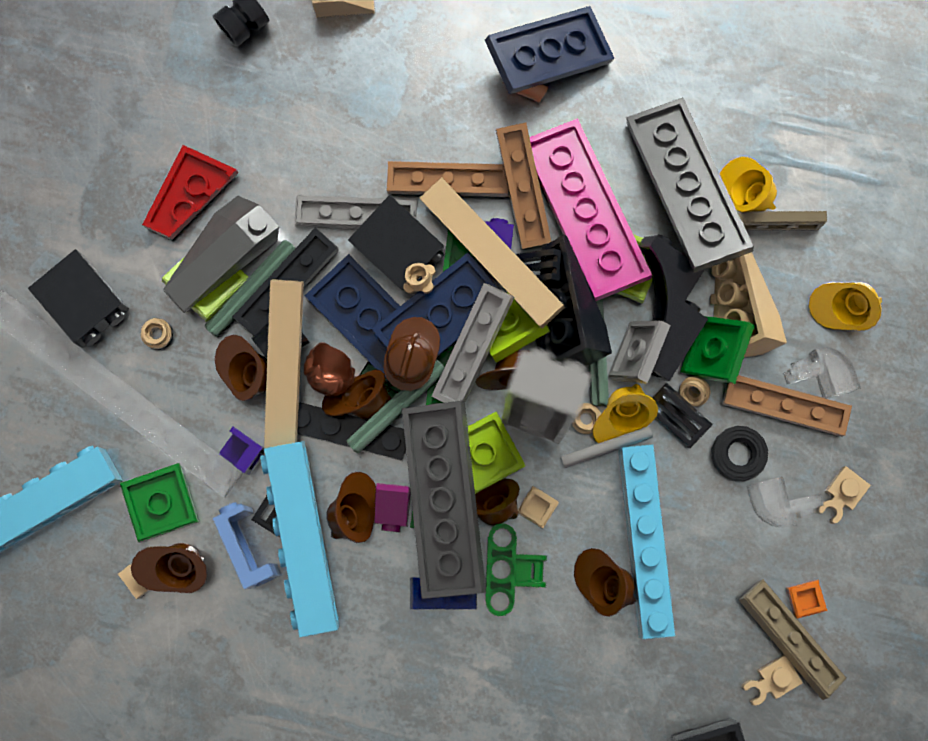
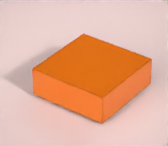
M819 580L786 588L796 619L827 611Z

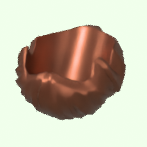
M326 342L318 343L309 351V355L304 363V375L307 377V381L312 389L323 395L333 397L344 393L354 383L355 369L351 367V359L344 352L328 345Z

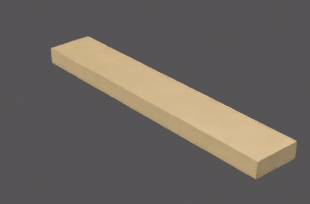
M440 178L420 197L421 201L510 295L515 297L514 300L541 328H544L565 308L557 297L443 178Z
M270 280L264 449L297 442L303 281Z

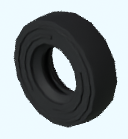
M734 426L725 429L716 437L712 446V460L715 468L722 476L732 481L744 482L755 478L764 470L768 461V447L765 439L757 431L747 426ZM743 442L750 447L751 459L746 465H736L729 459L728 450L733 443Z

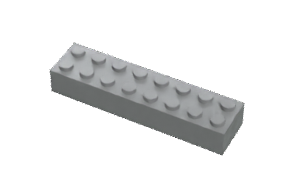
M531 348L530 352L522 350L507 390L502 422L507 426L559 444L578 416L592 375L585 373L586 368L578 363L565 361L564 365L551 361V355L534 348Z

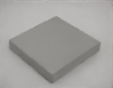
M631 321L610 370L609 378L619 382L648 383L671 325L663 321Z

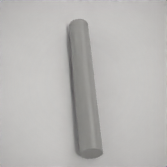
M650 426L566 454L561 456L564 467L567 468L619 450L622 447H628L651 439L653 434Z

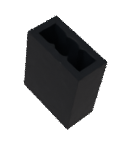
M391 195L379 205L348 239L351 244L402 291H404L403 286L407 282L405 270L408 266L422 263L434 267L445 255L441 252L445 246Z
M74 249L28 287V290L71 341L81 348L96 343L101 338L100 333L108 326L113 327L120 323L125 317L124 313L129 310L98 271L77 249Z

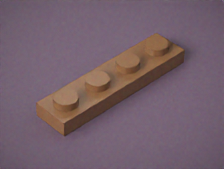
M525 122L497 128L496 135L521 249L548 244L552 241L527 124Z
M388 161V194L423 195L440 178H443L459 196L508 197V186L503 164Z
M738 375L735 384L727 383L722 402L726 406L841 437L846 435L852 406L740 375Z

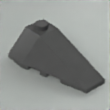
M240 196L235 197L214 213L164 287V292L185 313L277 242L279 225L259 204Z

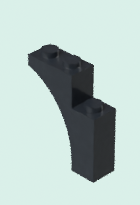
M658 234L645 236L640 242L639 248L652 273L655 293L653 321H663L671 325L651 376L656 380L670 381L708 319L699 313L701 311L699 306L686 300L704 270L694 273L685 252L680 253L672 247L674 244L670 239Z

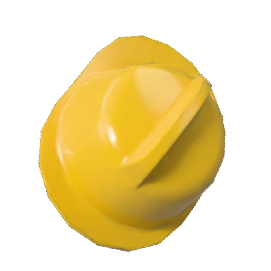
M738 157L723 167L720 176L737 211L743 213L766 211L767 209L774 210L776 208L773 202L777 195V187L773 182L770 172L758 162L749 157Z
M832 282L822 284L813 291L809 300V309L813 318L826 328L868 330L875 326L881 318L882 297H878L874 288L866 283Z
M638 384L615 390L608 398L607 408L593 425V436L596 442L601 443L647 427L658 414L656 401L646 395Z

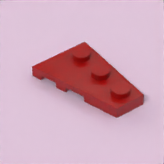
M182 145L142 225L172 240L239 173L238 170Z

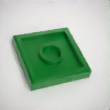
M705 316L708 320L687 352L680 372L686 376H698L703 379L735 384L754 325L747 321Z
M180 463L120 483L139 543L199 522Z

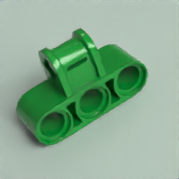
M504 523L495 525L490 530L487 539L485 601L489 612L496 616H505L513 609L515 586L546 587V582L543 581V571L547 556L516 554V532L513 527ZM499 529H505L511 535V542L506 547L497 546L493 540L494 533ZM496 561H505L510 566V573L506 578L498 579L493 575L492 566ZM532 563L534 564L533 579L531 578ZM498 592L505 593L509 599L507 608L501 611L495 610L491 606V598Z

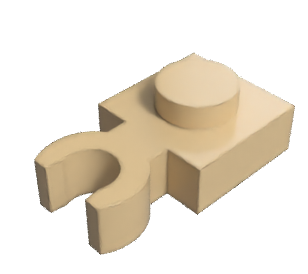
M844 466L825 490L831 496L830 500L820 503L816 512L822 514L827 507H830L834 511V516L829 522L831 524L838 523L843 516L842 508L846 507L848 510H853L871 485L847 466Z
M783 654L757 670L761 677L760 680H748L742 684L741 688L744 691L749 690L751 687L757 688V697L750 700V703L755 706L764 702L767 693L770 692L772 697L777 699L803 682L791 662Z

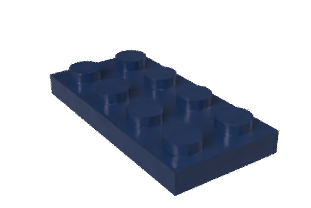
M591 6L493 33L485 39V43L509 94L610 64L615 58Z
M468 252L432 281L434 289L430 293L417 292L373 327L372 331L383 345L388 348L391 335L400 322L411 317L425 318L431 321L438 329L440 348L437 357H439L457 342L483 284L487 283L497 289L499 288Z
M348 254L304 296L376 370H381L385 374L383 368L387 348L374 334L372 328L399 308L400 305Z

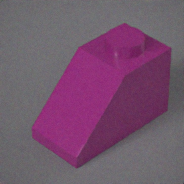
M377 483L375 523L382 525L381 531L400 532V527H408L411 500L409 486Z

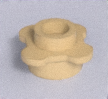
M422 263L408 266L405 270L407 282L403 286L404 290L409 294L415 291L430 293L434 289L432 277L436 273L435 268L432 265H424Z

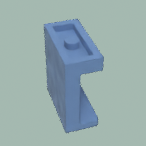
M234 502L220 508V515L214 517L213 520L243 588L254 589L282 576L277 564L268 563L258 568L240 528L239 520L253 514L252 507L243 504L237 505Z

